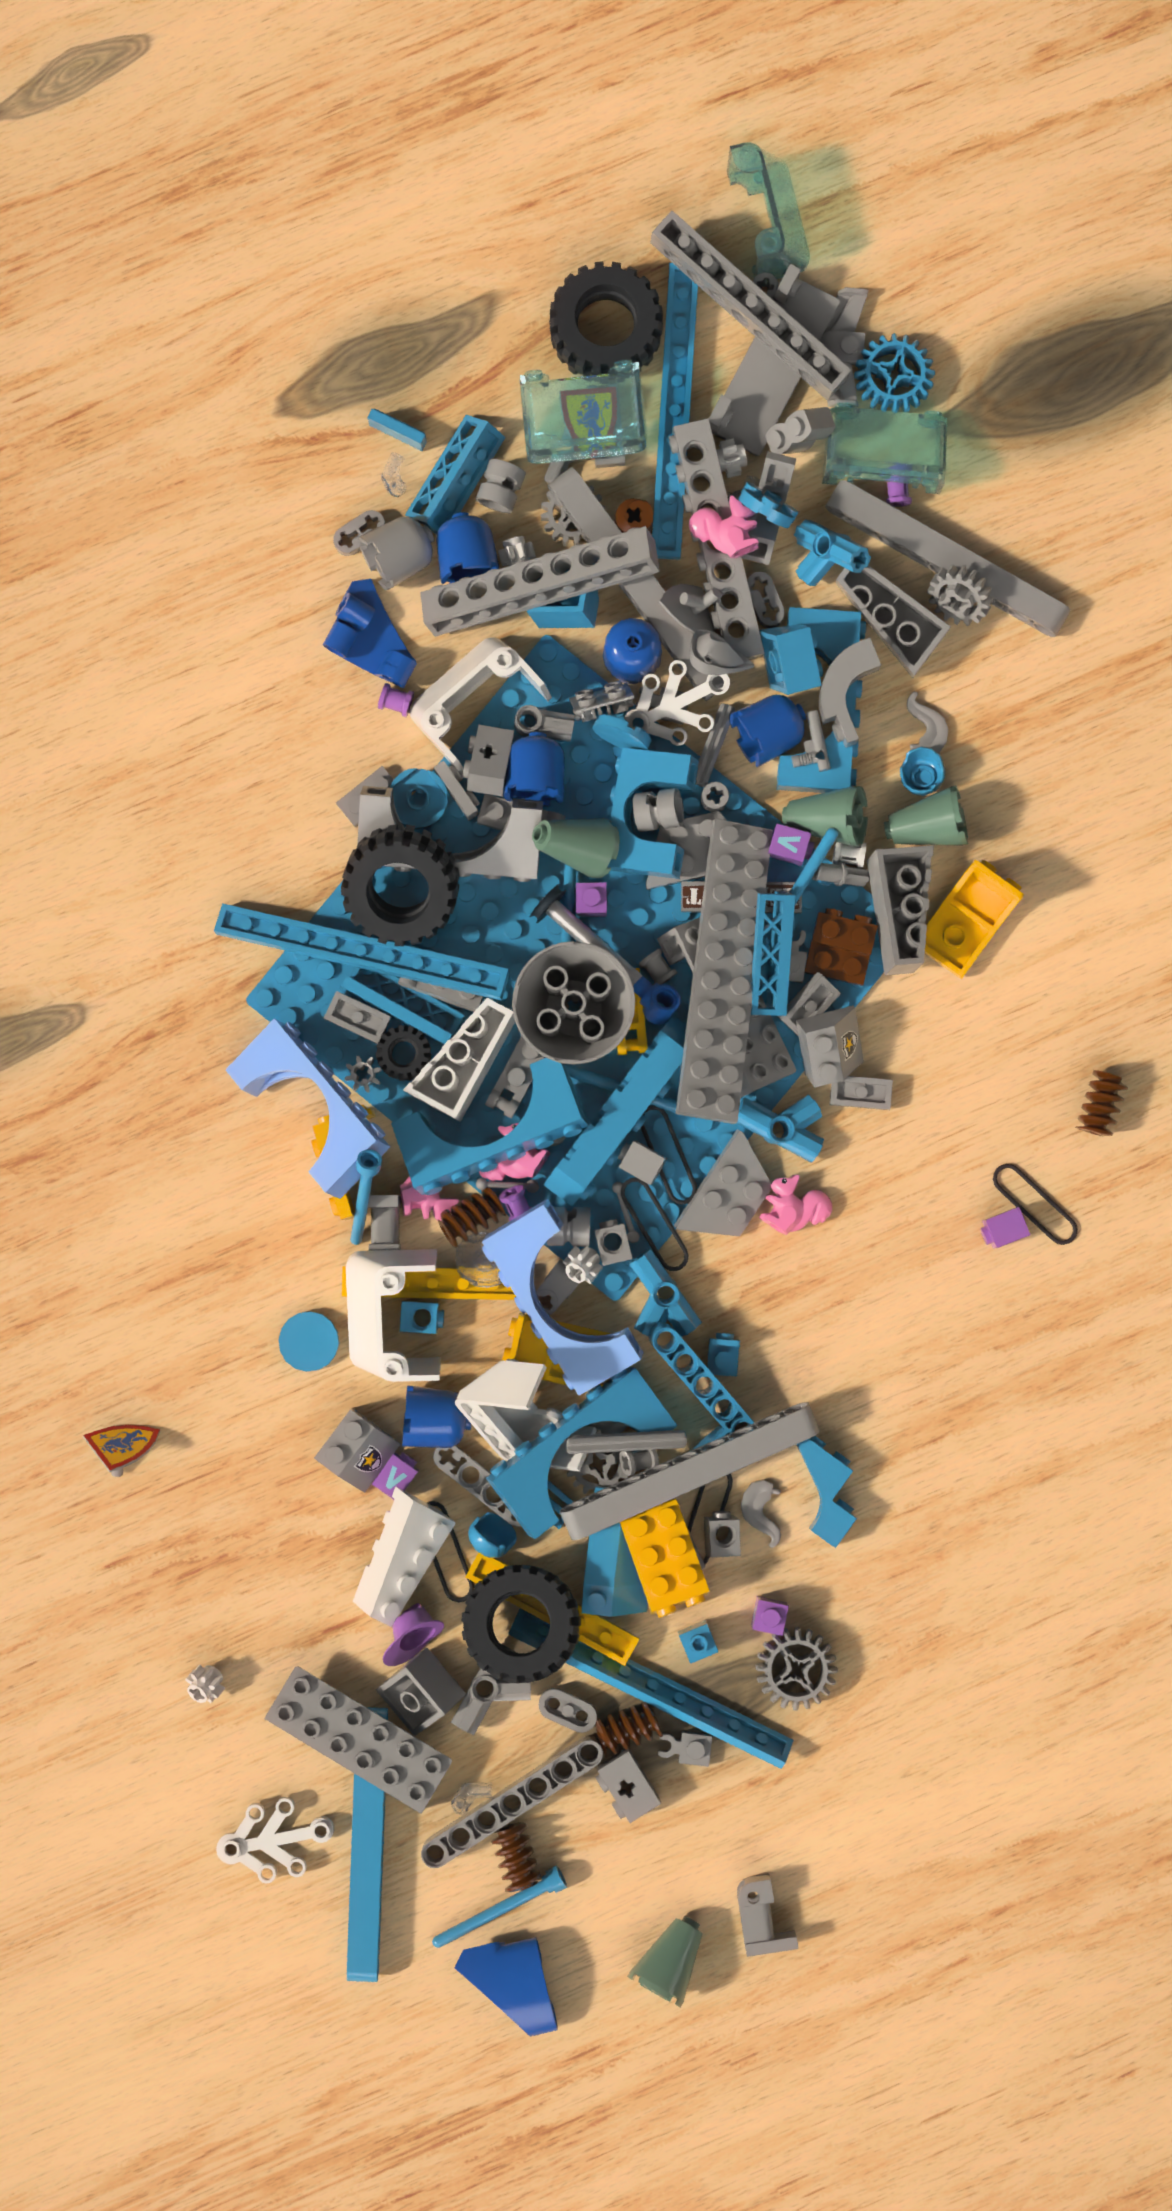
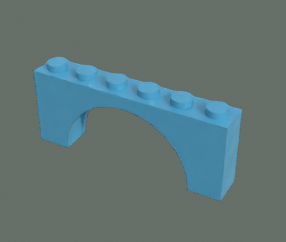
M789 608L787 626L798 624L809 626L810 630L814 631L817 639V647L814 648L815 653L829 666L842 651L859 642L860 639H865L866 621H861V612ZM856 680L846 692V707L855 728H859L860 710H855L856 698H861L862 680ZM832 731L825 739L831 767L828 771L819 772L817 763H809V765L806 764L793 768L791 756L794 755L780 756L778 760L776 790L825 793L856 786L857 769H852V757L858 756L859 740L857 744L845 748L843 741L838 742ZM819 752L815 756L818 759H825L823 752Z
M547 1058L530 1064L533 1090L529 1107L519 1124L506 1136L493 1143L478 1147H462L450 1144L437 1137L430 1127L428 1120L419 1111L392 1122L391 1125L413 1188L421 1195L436 1194L445 1185L452 1182L454 1184L465 1182L470 1178L471 1174L479 1171H491L497 1168L500 1162L507 1159L510 1161L520 1159L526 1155L525 1152L531 1149L549 1147L554 1143L553 1140L563 1136H575L582 1131V1128L589 1126L566 1064Z
M628 1367L612 1376L611 1380L603 1386L599 1384L590 1389L585 1395L587 1399L579 1405L574 1403L562 1412L563 1417L555 1424L553 1422L546 1424L538 1431L540 1436L531 1443L529 1441L522 1443L514 1450L516 1455L507 1462L501 1460L490 1469L492 1474L486 1477L487 1481L528 1536L536 1539L559 1521L549 1499L548 1473L556 1451L572 1433L586 1425L601 1421L621 1422L636 1432L670 1431L677 1427L675 1421L636 1368Z

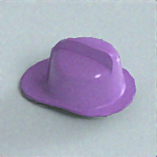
M414 1604L396 1618L392 1626L395 1641L384 1652L383 1663L387 1666H397L412 1659L430 1640L442 1632L444 1623L440 1620H433L422 1604Z

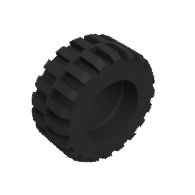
M603 261L595 262V268L588 269L587 265L578 268V275L574 276L570 273L564 279V286L557 288L554 294V302H551L550 306L551 342L553 348L557 350V357L561 363H567L568 370L574 375L580 372L583 374V380L592 382L593 378L600 379V384H609V379L616 378L617 383L626 381V375L631 373L635 377L639 374L643 365L648 366L653 360L654 352L658 351L663 326L662 305H659V295L656 289L651 290L650 281L645 276L639 278L636 269L629 266L627 271L621 269V263L613 261L612 267H604ZM611 300L625 306L633 315L634 328L632 334L623 342L613 346L593 344L585 339L579 331L578 318L580 313L588 305L597 301Z
M398 824L388 825L387 831L384 832L381 828L372 831L369 838L364 837L358 842L357 848L353 849L348 859L341 884V895L345 896L343 901L345 911L352 912L350 920L355 926L361 924L364 927L363 934L369 938L372 934L378 936L377 942L386 944L387 940L395 941V946H404L405 941L410 940L412 945L419 944L424 936L428 939L435 936L438 928H444L449 921L450 914H453L460 886L458 884L460 877L459 869L454 867L455 858L452 852H445L446 844L440 838L436 841L430 839L432 833L425 829L422 834L414 831L415 826L407 824L405 830H399ZM391 863H403L416 868L428 882L429 893L427 898L420 904L412 907H397L385 902L377 894L372 883L376 870Z
M510 1565L487 1574L486 1578L482 1581L480 1580L474 1586V1591L471 1595H468L465 1602V1612H462L461 1622H463L464 1630L462 1631L463 1640L467 1643L469 1655L476 1660L477 1665L483 1671H487L496 1679L505 1680L509 1683H529L544 1679L557 1672L570 1659L580 1637L581 1616H579L578 1604L572 1596L571 1590L558 1576L536 1566ZM525 1594L538 1599L545 1606L549 1614L550 1629L546 1640L540 1647L528 1653H515L506 1649L499 1643L494 1634L493 1617L495 1611L505 1599L513 1595Z

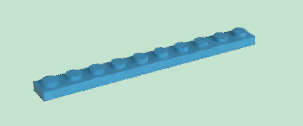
M673 263L669 264L652 537L656 543L658 559L680 560L684 513L682 495L685 494V484L678 481L675 466L680 465L677 453L672 454L668 436L673 435L672 430L674 426L689 423L698 285Z
M223 903L214 929L216 935L501 1001L510 975V971L507 968L407 945L395 946V943L389 941L383 944L377 942L378 939L369 938L359 934Z
M520 1608L508 1635L537 1649L546 1640L550 1624ZM578 1640V1644L575 1645L573 1650L574 1653L565 1662L780 1769L783 1768L787 1761L793 1739L628 1659L624 1666Z

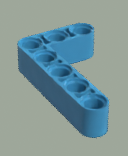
M657 1323L650 1329L649 1341L651 1345L720 1424L691 1450L734 1432L736 1425L740 1422H747L748 1425L754 1423L673 1327L667 1323ZM666 1331L670 1332V1342L666 1345H658L657 1338L659 1334ZM683 1354L690 1355L691 1360L688 1366L684 1368L677 1367L676 1362L679 1356ZM701 1377H709V1386L704 1390H697V1381ZM728 1400L729 1406L726 1411L721 1413L715 1411L718 1401Z

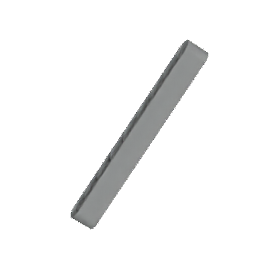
M573 467L547 485L553 497L587 543L597 541L604 536H614L622 533ZM651 574L618 584L643 619L658 632L662 645L673 660H682L686 663L687 672L685 676L695 688L706 682L708 674L697 671L690 661L689 651L693 633L676 622L660 605L659 600L665 590L654 575ZM676 663L683 672V666L680 663ZM720 676L715 677L712 681L716 688L724 685V680ZM710 693L702 698L708 701L715 694Z
M840 480L825 506L836 517L937 574L942 567L948 570L953 564L957 570H960L963 565L966 566L968 573L976 570V577L978 579L984 577L987 579L984 587L992 588L989 595L993 597L992 605L1047 636L1056 637L1070 613V608L1059 600L850 482Z
M802 1402L563 1507L560 1510V1514L571 1540H579L817 1435L820 1429L809 1402Z

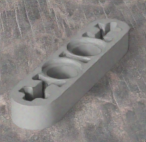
M458 1446L450 1448L454 1451L452 1457L458 1462L461 1460V1457L467 1460V1462L460 1466L457 1474H454L451 1471L456 1467L449 1461L443 1464L440 1461L442 1455L439 1453L440 1450L447 1451L449 1448L435 1449L433 1459L438 1468L509 1524L517 1527L521 1526L517 1520L515 1521L511 1518L513 1514L507 1506L504 1512L499 1509L504 1504L502 1499L499 1502H491L487 1499L486 1490L491 1485L486 1477L492 1473ZM469 1466L477 1468L480 1474L478 1481L473 1484L465 1482L462 1477L463 1470Z

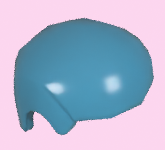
M921 746L906 753V758L900 767V777L903 786L912 794L925 796L935 792L940 788L945 779L946 770L943 760L932 748Z
M487 1512L481 1518L477 1517L470 1525L468 1531L469 1540L474 1549L488 1558L504 1556L517 1541L516 1532L511 1524L492 1512Z

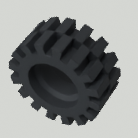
M401 1025L396 1028L392 1027L381 1036V1040L377 1044L376 1058L379 1066L389 1077L399 1081L413 1080L431 1060V1047L427 1038L422 1032L411 1026ZM400 1042L411 1043L416 1051L414 1060L407 1065L396 1063L392 1057L394 1046Z

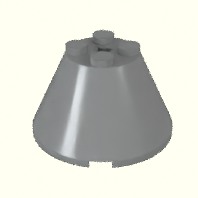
M574 941L563 942L543 949L526 963L515 983L512 1009L520 1034L537 1053L547 1059L563 1064H584L604 1057L622 1042L633 1021L635 994L627 971L612 954L593 944ZM572 1000L574 1004L580 1002L582 1005L578 1011L571 1012L568 1010V1002Z

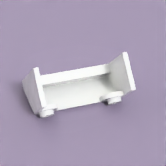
M495 637L486 638L416 698L409 710L413 722L451 765L458 770L461 776H463V766L440 739L451 728L452 719L449 713L493 674L507 678L520 671L547 701L552 699L545 683L519 654Z
M437 1249L357 1251L349 1256L346 1264L350 1359L355 1366L392 1382L440 1380L441 1357L406 1358L398 1351H383L381 1296L399 1293L405 1284V1272L436 1270Z
M514 1359L499 1361L460 1390L455 1401L457 1408L493 1450L506 1461L516 1455L514 1450L526 1441L531 1443L540 1436L538 1431L550 1422L555 1424L563 1417L562 1412L557 1409H538L533 1403L534 1396L547 1368L544 1364L519 1362ZM584 1426L570 1436L593 1435L597 1429L593 1426ZM565 1439L556 1451L550 1468L580 1472L587 1453L569 1454L566 1449Z

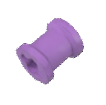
M896 471L884 475L888 488L887 504L892 507H903L912 504L908 489V480L911 478L910 472Z
M385 683L379 698L378 709L388 708L402 713L403 717H407L413 702L414 691L410 690L407 693L391 688L390 684Z
M515 1185L504 1190L499 1195L501 1203H505L510 1214L509 1221L533 1208L529 1207L526 1201L523 1185Z

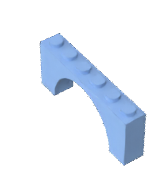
M274 1018L227 1067L226 1072L241 1090L256 1097L273 1084L289 1078H309L318 1085L328 1105L329 1130L323 1151L308 1172L325 1193L341 1199L360 1179L361 1175L356 1169L358 1154L363 1150L371 1149L377 1151L382 1156L390 1148L383 1138L386 1134L377 1124L368 1121L366 1118L368 1112L359 1103H353L349 1098L351 1095L349 1089L341 1082H336L332 1078L334 1075L333 1070L324 1062L317 1060L315 1057L318 1054L317 1051L309 1043L301 1041L298 1037L301 1034L300 1031L292 1023L287 1022L284 1024Z
M546 1199L487 1234L482 1240L484 1244L482 1250L490 1262L494 1261L500 1270L498 1272L499 1278L504 1286L507 1288L511 1287L516 1295L514 1300L519 1310L523 1314L527 1313L532 1321L530 1325L538 1339L543 1338L548 1346L547 1354L555 1365L559 1364L564 1372L563 1379L570 1390L575 1389L580 1396L640 1361L644 1352L628 1327L607 1335L579 1334L558 1324L542 1307L534 1285L535 1262L541 1247L548 1239L559 1232L564 1225L549 1200Z

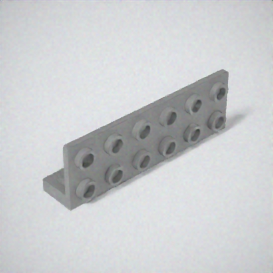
M790 264L776 290L774 301L820 341L840 304V300L800 280L801 269ZM756 337L752 341L725 395L721 394L709 417L712 434L724 440L734 438L735 445L743 444L746 451L755 456H760L767 443L765 437L767 431L777 424L801 377Z
M700 917L676 926L657 938L669 965L678 963L686 958L692 972L694 971ZM760 995L758 1008H766L765 1002ZM750 1015L741 1098L796 1072L795 1065L771 1015Z
M299 1666L294 1668L264 1718L421 1814L452 1763V1759Z

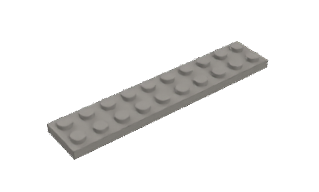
M716 818L712 821L676 1114L729 1124H736L738 1122L752 1007L751 979L758 893H765L770 858L768 851L772 841V829Z

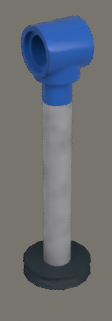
M560 884L551 889L535 907L530 917L536 916V923H539L548 915L577 942L596 945L612 954L627 971L634 992L641 998L639 1003L643 1006V1013L646 1019L657 1025L668 1022L680 1005L681 998L677 990L670 985L651 984L559 902L566 893V890L561 891L559 889Z

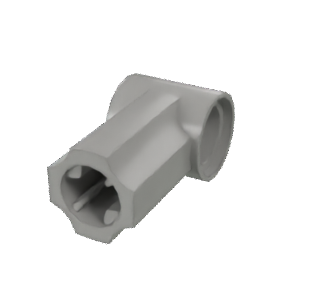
M525 705L517 711L514 727L524 737L529 736L531 732H542L547 734V738L571 742L575 715L541 710L533 705ZM524 715H531L535 718L536 725L527 728L521 724L520 718Z

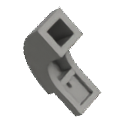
M767 451L759 483L762 494L769 490L782 498L779 504L783 505L786 502L796 458ZM758 512V514L755 513L750 519L757 521V527L748 532L750 538L758 539V549L743 555L742 558L769 565L779 526L768 521L767 516Z
M870 637L849 646L834 659L825 674L820 688L819 712L822 723L824 725L835 721V724L832 725L833 733L838 742L843 741L845 748L857 744L859 740L846 707V692L856 680L879 671L881 667Z

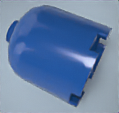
M460 512L452 515L451 519L439 527L436 535V545L442 584L449 582V584L454 583L464 577H474L484 574L491 569H499L492 531L482 518L469 515L467 512Z
M629 618L621 620L611 627L605 638L603 660L605 668L612 676L619 679L622 683L637 684L641 683L647 674H654L657 668H659L662 646L659 634L651 624L642 619Z
M775 694L768 696L730 715L731 728L737 726L741 736L736 741L750 763L755 762L756 767H760L796 747L804 736L805 727L803 721L806 720L805 712L800 704L795 705L792 700L784 695Z
M531 732L529 736L514 741L511 745L505 777L504 798L507 801L511 802L513 797L544 801L543 807L551 806V800H556L558 803L563 802L565 755L559 743L547 738V734L542 732Z
M407 1385L402 1446L452 1448L458 1445L463 1439L465 1430H471V1423L455 1405L459 1393L451 1390Z

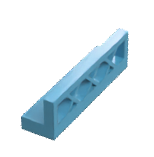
M465 415L405 516L412 517L419 523L427 525L437 535L439 527L444 522L451 519L452 515L461 512L486 471L489 460L493 459L506 437L488 421ZM471 426H475L476 428L473 433L466 438L465 436ZM459 452L460 454L457 459L450 463L452 457ZM444 477L442 484L435 488L438 480ZM429 502L423 515L418 514L423 505Z
M786 891L758 893L751 979V1015H787L795 895ZM766 900L774 901L772 920L765 914ZM772 928L771 949L768 950L763 944V936ZM770 958L769 975L766 981L760 974L761 966ZM767 989L766 1008H758L759 996Z
M354 967L350 975H346L341 984L344 990L408 1026L414 1027L442 1045L455 1035L465 1017L462 1013L429 995L399 985V978L393 975L373 971L377 983L365 986L355 980L361 968ZM378 974L387 980L380 982ZM395 983L400 986L403 998L391 1001L384 997L381 986ZM378 987L379 993L375 992L372 989ZM404 989L413 993L414 995L406 997ZM420 997L426 1001L429 1013L416 1015L410 1011L407 1001ZM404 1002L406 1008L400 1006L398 1003ZM430 1004L438 1007L440 1010L432 1012ZM446 1012L456 1019L449 1032L436 1026L433 1015ZM430 1017L432 1023L425 1020L424 1018Z

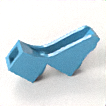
M813 1436L797 1444L820 1496L819 1510L809 1529L836 1548L857 1519L851 1514L854 1508L840 1498L836 1503L832 1501L853 1470L847 1467L851 1461L837 1451L832 1456L823 1449L826 1443Z

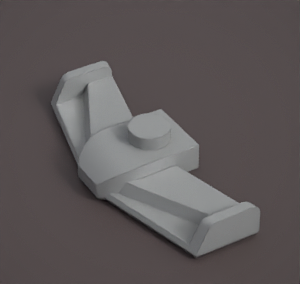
M846 287L838 291L836 298L840 300V304L820 340L827 349L851 369L847 381L827 401L828 407L858 409L852 365H856L858 359H863L861 351L864 349L865 333L855 332L868 295V289Z

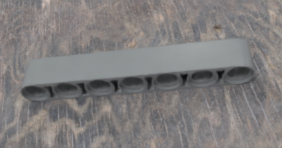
M593 1736L582 1737L430 1836L424 1842L421 1851V1858L425 1865L430 1868L442 1867L597 1766L603 1757L600 1741ZM587 1744L594 1745L598 1750L597 1755L592 1759L584 1758L580 1752L583 1746ZM558 1762H569L573 1768L568 1775L558 1774L555 1770ZM534 1778H541L546 1782L547 1786L543 1791L535 1792L530 1788V1781ZM508 1795L518 1796L521 1800L520 1806L515 1809L508 1808L504 1803L505 1797ZM484 1811H489L495 1816V1822L491 1825H484L479 1821L478 1816ZM458 1828H464L469 1832L470 1837L467 1841L459 1842L453 1837V1832ZM432 1845H438L443 1849L444 1855L434 1859L428 1855L427 1849Z

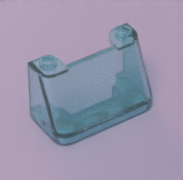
M751 142L730 146L727 166L730 186L736 183L742 185L747 190L748 196L763 193L771 228L761 231L756 237L755 250L757 262L756 265L752 266L753 277L755 278L758 274L770 273L777 279L783 278L790 264L800 268V273L803 272L809 264L810 252L786 162Z
M620 360L615 362L614 366L609 369V374L549 380V376L543 374L542 370H530L525 372V375H520V393L528 462L535 464L634 454L645 450L647 445V423L639 362L632 363L631 360Z
M837 403L835 407L829 409L836 427L826 438L822 484L837 485V479L847 477V482L852 483L854 479L907 483L912 484V488H918L919 484H922V486L926 487L925 493H941L946 475L947 418L942 417L941 412L926 411L924 414L863 409L853 408V405L850 403Z

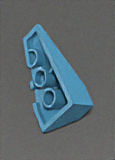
M596 1486L595 1493L607 1487ZM620 1523L589 1535L583 1584L582 1613L614 1617L647 1612V1599Z

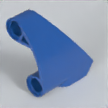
M372 579L352 581L337 608L335 615L337 619L327 635L323 646L359 668L404 688L417 665L416 660L409 653L394 628Z
M537 1937L505 1944V1942H494L462 1951L454 1968L513 2020L527 2035L532 2037L558 2030L554 2007L549 1998L543 1973L542 1957Z

